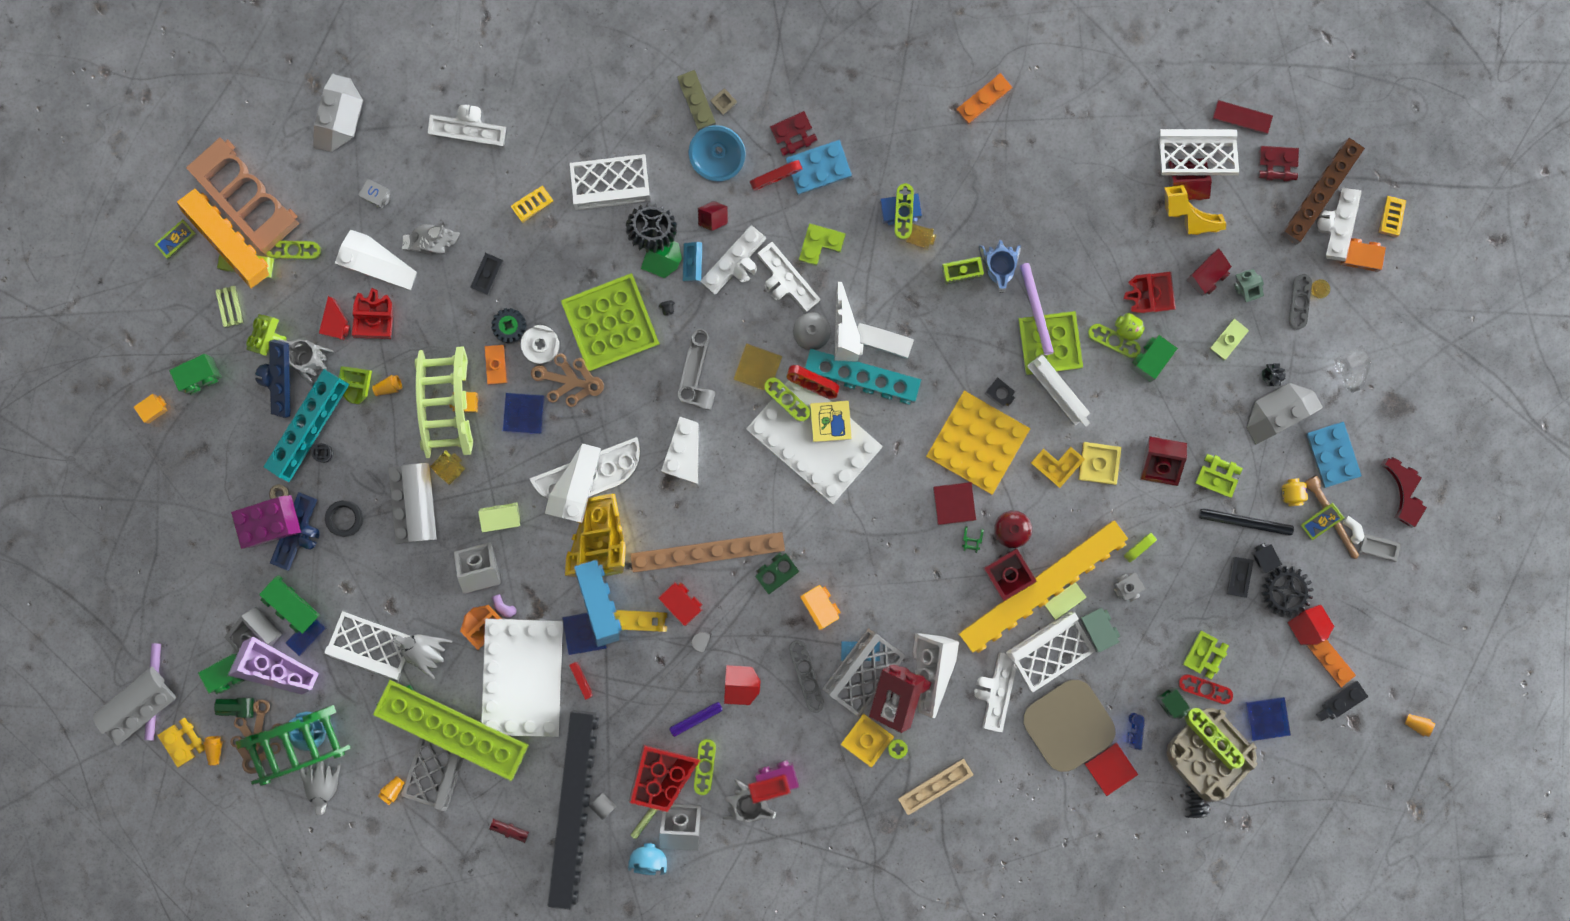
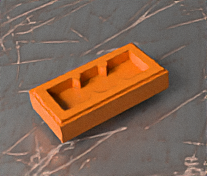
M504 345L485 346L487 384L507 383Z

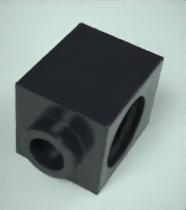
M997 377L984 394L1003 408L1005 404L1009 406L1015 399L1013 394L1016 391ZM1004 389L1007 394L1006 398H998L996 395L997 390Z
M1264 542L1256 546V551L1251 553L1261 573H1267L1282 565L1272 544L1266 545Z

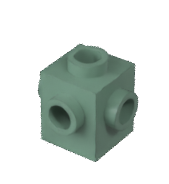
M1254 269L1235 275L1237 282L1234 283L1237 294L1242 295L1245 302L1264 296L1263 279L1261 275H1257Z

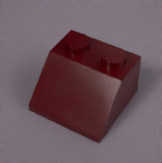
M1195 158V159H1196L1198 162H1201V161L1204 160L1205 158ZM1168 161V169L1177 167L1172 161ZM1191 161L1184 164L1188 169L1196 167ZM1206 162L1203 166L1209 169L1208 164ZM1168 175L1169 187L1184 185L1188 200L1210 199L1211 175Z
M1218 248L1186 281L1200 295L1203 296L1206 293L1210 295L1217 288L1215 283L1219 279L1223 281L1230 274L1228 270L1232 266Z
M1149 436L1140 479L1178 486L1187 459V443Z
M1017 548L983 567L991 584L1003 601L1037 582Z

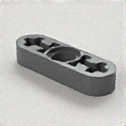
M1300 274L1293 281L1289 325L1295 330L1304 328L1308 322L1312 279L1307 274ZM1302 278H1304V282H1307V285L1303 287V292L1306 291L1307 294L1296 293V290H1301V284H1298V281L1302 280ZM1299 296L1305 299L1303 307H1298L1295 303L1296 298ZM1294 309L1297 311L1304 310V313H1300V319L1303 320V323H1300L1299 326L1293 321L1298 316V312H1294Z

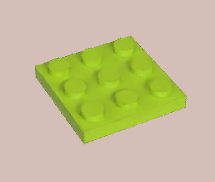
M1076 311L1044 315L1054 351L1050 355H1044L1034 316L1018 319L1026 376L1034 375L1027 365L1041 354H1043L1056 372L1083 368Z

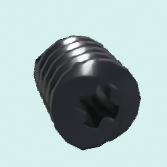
M1186 784L1185 787L1191 789V791L1186 792L1185 795L1190 796L1191 799L1185 800V803L1190 804V807L1185 808L1190 814L1185 817L1204 818L1209 816L1210 813L1204 809L1209 808L1210 805L1204 803L1205 800Z

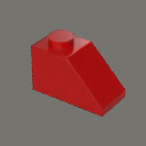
M328 296L319 334L345 340V336L348 337L350 333L349 321L337 301Z

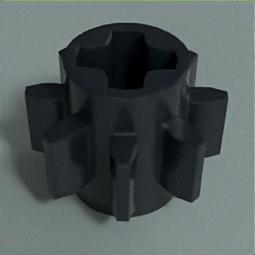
M1280 363L1266 364L1267 368L1262 370V380L1268 382L1267 386H1281V382L1286 379L1285 369L1280 368Z

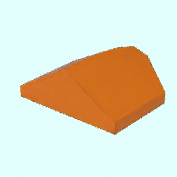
M489 605L472 608L464 616L460 630L477 650L483 647L485 643V618L502 619Z

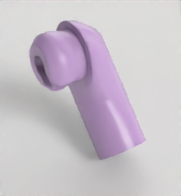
M500 594L491 597L497 614L506 618L516 615V608L503 604Z

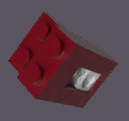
M890 665L882 669L869 717L899 733H903L911 728L920 694L929 690L932 682L926 680L922 675L910 672L906 667Z

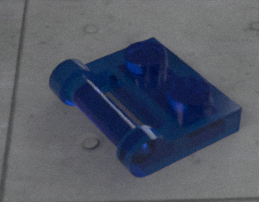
M1131 713L1128 716V721L1131 723V731L1127 732L1126 743H1129V747L1132 749L1142 750L1145 719L1140 714Z

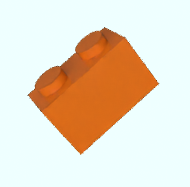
M1351 238L1346 261H1341L1340 265L1379 272L1383 267L1386 247H1382L1381 243L1378 242L1366 244L1362 243L1360 239Z

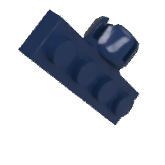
M274 339L269 341L270 363L262 364L256 369L255 375L262 377V379L255 378L258 385L267 387L270 390L271 414L287 418L290 417L289 343Z
M298 492L294 501V508L301 533L279 539L270 564L289 571L299 547L311 550L316 546L317 542L310 540L309 537L319 539L320 532L317 528L309 525V520L318 499Z

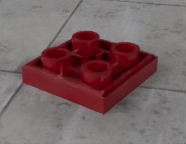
M972 482L933 487L938 525L976 520Z

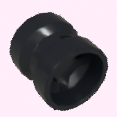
M318 443L312 448V457L317 462L328 463L334 456L332 447L327 444Z

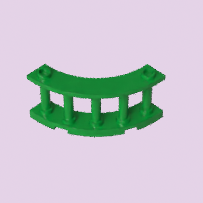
M334 705L303 716V721L301 722L299 719L293 722L290 721L272 730H265L236 741L238 749L245 747L249 751L259 778L252 780L251 784L259 783L260 786L270 783L271 779L305 768L332 756L336 759L345 755L344 751L351 749L350 745L340 747L329 720L331 719L330 715L336 713ZM317 720L323 723L333 749L323 755H319L309 730L310 723ZM297 728L299 731H302L312 759L300 764L288 737L290 735L289 731ZM278 736V739H281L291 767L283 770L279 769L269 744L271 742L270 739ZM256 743L262 746L272 773H265L256 750Z

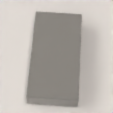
M1364 534V539L1360 542L1358 552L1397 562L1401 543Z

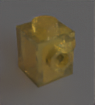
M446 450L430 466L449 485L465 470L461 464L462 459L457 454L453 453L451 455Z

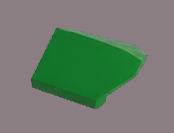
M673 241V243H670L669 248L664 246L663 251L657 249L655 253L652 249H649V252L645 254L641 269L664 279L678 269L682 259L679 243Z

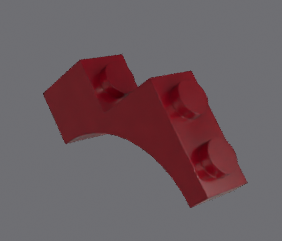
M1391 457V459L1386 458L1381 466L1392 475L1399 490V507L1394 518L1410 528L1416 527L1427 507L1422 505V500L1410 497L1422 477L1418 475L1419 472L1415 469L1403 467L1401 465L1402 462L1394 457Z

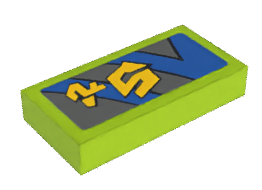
M182 219L154 245L169 259L191 240L196 233Z
M1332 502L1303 522L1301 526L1309 537L1314 540L1343 520L1344 516Z

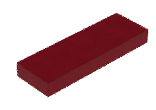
M1218 100L1212 119L1267 135L1273 115Z

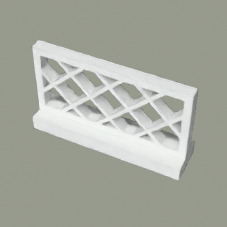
M1160 129L1158 146L1160 148L1161 175H1239L1237 130ZM1164 146H1172L1176 150L1170 155L1164 150ZM1191 146L1195 150L1188 154L1183 148ZM1210 146L1214 150L1207 154L1202 148ZM1223 146H1232V152L1227 154L1221 148ZM1178 152L1186 157L1181 163L1174 158ZM1198 152L1205 157L1201 162L1193 158ZM1218 152L1224 159L1221 162H1217L1212 156ZM1209 160L1215 167L1207 169L1203 165ZM1228 160L1234 165V169H1226L1223 164ZM1168 161H1172L1177 167L1166 169L1165 164ZM1191 161L1196 167L1188 169L1184 164Z
M645 154L570 163L575 210L651 201ZM642 160L643 166L638 172L630 167L634 161ZM615 163H621L625 166L619 174L611 169ZM597 165H602L606 168L600 176L592 171ZM583 167L587 172L582 178H579L575 175L574 168ZM627 169L635 174L629 182L622 177ZM608 171L616 176L611 184L603 179ZM590 173L597 178L592 186L584 182ZM637 177H640L644 180L645 187L636 188L632 183ZM619 179L627 184L623 190H617L613 187ZM600 181L608 186L604 192H598L594 189ZM581 183L589 188L585 194L577 195L576 189Z
M1043 354L1027 365L1074 425H1077L1080 421L1085 426L1090 424L1086 418L1090 412Z
M342 611L324 654L399 682L406 660L404 657H401L400 653L402 652L398 650L396 644L394 646L397 652L386 656L382 647L392 642V634L409 637V635ZM344 618L352 619L355 627L345 631L342 626ZM364 625L371 626L373 633L362 637L359 628ZM357 629L360 639L350 643L346 633ZM383 631L388 632L391 640L381 644L377 634ZM344 635L348 644L343 647L335 646L336 638ZM375 635L379 645L368 650L364 640ZM362 641L366 651L360 654L354 653L352 645ZM380 648L384 658L376 661L372 659L370 652ZM397 654L401 660L398 668L390 666L388 661L389 658Z
M1068 611L1006 653L1014 662L1029 690L1034 692L1094 653L1095 650L1079 624L1076 613ZM1073 625L1077 629L1076 638L1067 636L1068 629ZM1056 636L1063 637L1060 649L1051 647L1053 638ZM1066 638L1075 640L1073 652L1064 650ZM1079 641L1084 642L1088 648L1082 654L1076 653ZM1041 646L1047 648L1044 659L1035 657L1037 649ZM1050 649L1059 650L1057 662L1048 660ZM1063 652L1072 654L1071 660L1067 664L1061 663ZM1024 657L1031 658L1029 669L1022 668L1019 663ZM1035 659L1044 661L1041 672L1032 670ZM1047 662L1056 664L1054 673H1045ZM1032 672L1041 674L1039 682L1034 686L1030 681Z

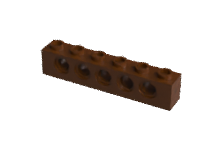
M1350 137L1344 141L1280 235L1295 245L1302 241L1365 148Z

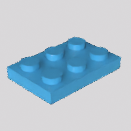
M840 140L786 158L787 164L799 160L803 169L791 175L798 195L852 177Z
M1344 422L1306 433L1324 488L1362 476Z

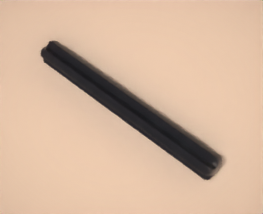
M1200 509L1199 512L1200 519L1289 536L1293 535L1294 532L1293 525L1209 509Z

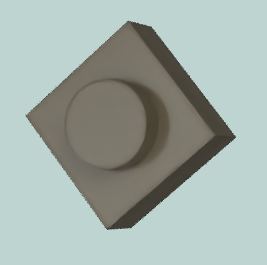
M725 88L710 100L722 115H725L737 104V101Z

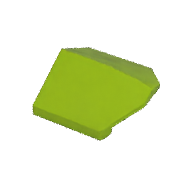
M340 367L339 378L350 384L343 394V397L349 403L359 405L367 397L372 374L371 370Z

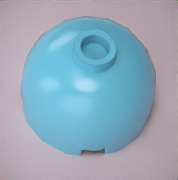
M313 712L298 713L296 714V717L292 719L291 722L296 721L298 719L301 722L303 721V716ZM319 720L310 723L309 727L316 748L324 742L326 736L323 723H320ZM298 728L289 731L290 735L288 737L291 744L301 751H309L302 731H299Z
M645 843L644 847H638L630 855L628 870L634 869V873L655 875L656 871H661L660 875H664L667 869V859L662 850L655 848V844Z

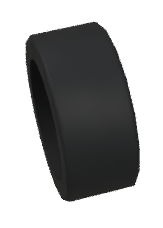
M344 500L334 502L325 513L326 527L336 536H352L362 526V511L353 502ZM339 508H349L355 515L353 526L347 530H340L333 523V514Z

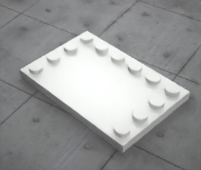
M788 380L785 386L809 407V418L803 422L797 421L772 399L746 430L830 503L834 504L883 446L851 418L852 439L813 442L810 403L831 401ZM782 388L775 397L779 398L780 394L786 390ZM785 394L782 397V403L785 405H790L793 402V397L789 394ZM796 401L795 405L789 410L793 411L795 409L798 412L797 417H805L806 409H799L797 405L800 403Z
M485 618L482 696L483 724L508 736L559 737L563 621Z

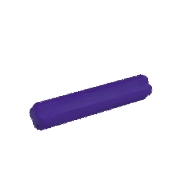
M716 702L675 724L669 730L672 736L675 737L722 712L723 708L719 702Z

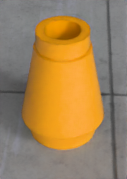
M390 375L372 386L375 396L398 393L403 388L398 375Z
M1408 714L1404 723L1423 737H1430L1435 723L1431 722L1432 719Z
M220 736L205 737L203 745L208 765L220 764L223 743Z
M396 776L379 790L378 797L388 805L392 802L394 803L405 782Z

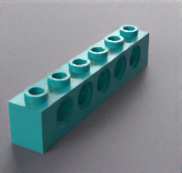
M810 349L805 369L835 383H844L846 388L855 390V387L863 389L862 392L871 395L877 392L881 394L882 398L892 400V397L899 398L900 403L910 405L911 402L915 403L922 380L857 361L835 360V355ZM826 362L831 366L829 372L824 373L820 370V365ZM840 368H847L849 375L842 378L839 376L838 370ZM865 373L868 379L866 382L860 383L857 380V375ZM883 378L886 381V386L883 388L877 387L875 380ZM896 383L904 385L902 393L895 392L894 385Z
M323 369L263 467L277 477L290 482L350 384Z

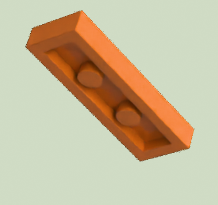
M1000 73L960 105L956 111L967 124H970L1013 87Z
M1328 640L1318 645H1306L1339 687H1343L1356 676Z

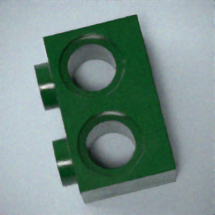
M781 553L777 554L771 559L773 561L772 564L768 567L764 564L756 570L758 574L755 577L768 594H771L800 572L786 553L784 555ZM781 561L789 563L790 568L787 572H781L778 569ZM769 572L774 575V581L771 584H766L763 581L765 573Z
M1170 687L1156 697V700L1168 717L1181 719L1188 714L1187 710L1190 706L1176 688Z

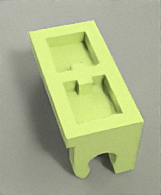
M518 502L480 508L478 511L482 532L520 526Z

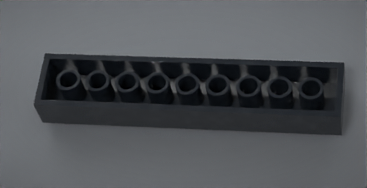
M577 710L570 712L548 907L571 910L578 903L579 891H576V885L578 886L581 880V872L578 871V867L581 866L584 852H580L581 846L583 847L585 844L586 833H583V827L587 825L588 814L585 813V808L590 803V794H587V790L592 785L593 777L589 773L590 769L594 767L595 756H592V749L596 748L597 744L594 730H597L599 726V717H596L594 712Z

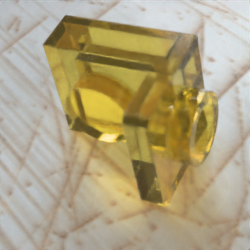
M912 223V233L906 243L928 249L929 244H934L936 234H933V228L929 229Z

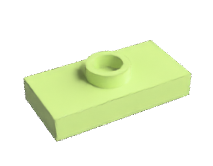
M1233 319L1210 347V350L1225 361L1249 330L1236 319Z

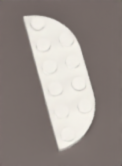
M638 437L600 451L589 497L624 483L633 474L640 457ZM569 464L530 478V481L542 496L549 499L550 493Z

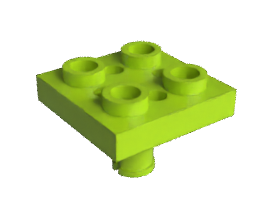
M258 314L253 321V331L247 339L246 350L267 356L269 341L274 339L286 341V336L275 333L279 319Z

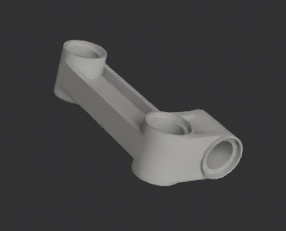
M698 329L691 336L678 390V398L685 404L711 410L716 392L705 388H697L709 343L707 332ZM698 334H703L706 337L705 341L701 344L695 341V337ZM683 390H690L692 396L689 399H683L681 397Z

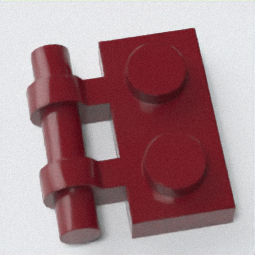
M805 111L770 126L777 145L783 142L786 144V147L780 149L783 156L788 153L793 154L796 152L795 150L804 146L809 147L811 143L817 141L815 134L810 136L806 134L807 131L812 130V126ZM798 135L801 136L802 139L792 143L790 140Z
M1260 146L1259 166H1266V171H1259V178H1265L1267 181L1281 179L1283 182L1298 180V173H1291L1290 169L1298 168L1299 148ZM1273 167H1283V172H1274Z

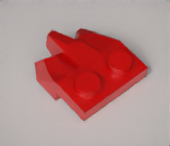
M1171 271L1136 275L1128 282L1129 285L1134 287V290L1126 292L1123 299L1135 301V305L1131 307V312L1155 313L1176 310Z
M371 288L367 298H364L361 293H357L353 304L352 337L391 339L393 313L392 302L389 296L384 295L381 299H378V291L374 288Z

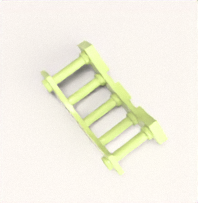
M464 346L456 347L455 355L448 358L425 359L423 350H419L418 358H415L416 403L421 435L420 448L421 451H424L426 458H430L432 448L451 446L462 448L463 455H471L473 438L469 420H465L464 409H467L466 391H462V381H466L468 364ZM454 366V373H451V375L425 377L427 367ZM445 383L454 385V395L451 397L425 399V385ZM440 405L455 406L456 417L453 419L427 421L426 407ZM454 426V428L458 429V438L431 440L428 428Z

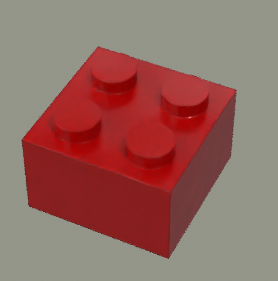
M675 582L658 599L684 626H687L703 611L700 608L703 604L696 597L691 598L687 594L689 589L683 583L678 584Z

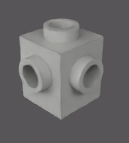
M1136 572L1130 575L1126 573L1116 579L1118 582L1114 584L1116 587L1114 592L1117 597L1124 601L1129 600L1130 602L1139 598V593L1146 589ZM1128 584L1130 585L1129 591H1127L1126 586Z

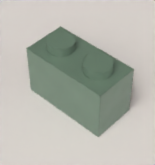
M1098 608L1080 617L1096 652L1099 653L1119 643L1118 638L1120 634L1116 627L1112 628L1109 622L1112 619L1107 610Z

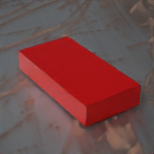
M574 662L569 666L585 700L593 697V693L579 663Z
M786 774L748 784L753 804L791 794Z

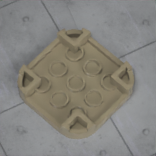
M1070 679L1063 682L1038 700L1030 703L1023 714L1025 730L1046 762L1053 769L1060 772H1068L1077 768L1105 750L1113 743L1115 738V726L1092 688L1080 680Z
M1206 708L1202 711L1243 755V766L1235 770L1227 768L1188 724L1168 744L1167 757L1171 766L1198 796L1205 801L1217 802L1230 796L1232 790L1251 770L1255 769L1258 764L1255 751L1257 747L1253 742L1249 743L1225 717L1226 712L1222 709ZM1197 715L1192 718L1193 721L1196 720ZM1205 727V735L1211 737V729L1209 727ZM1218 741V749L1220 751H1224V743L1222 741ZM1233 757L1232 763L1235 764L1236 757Z

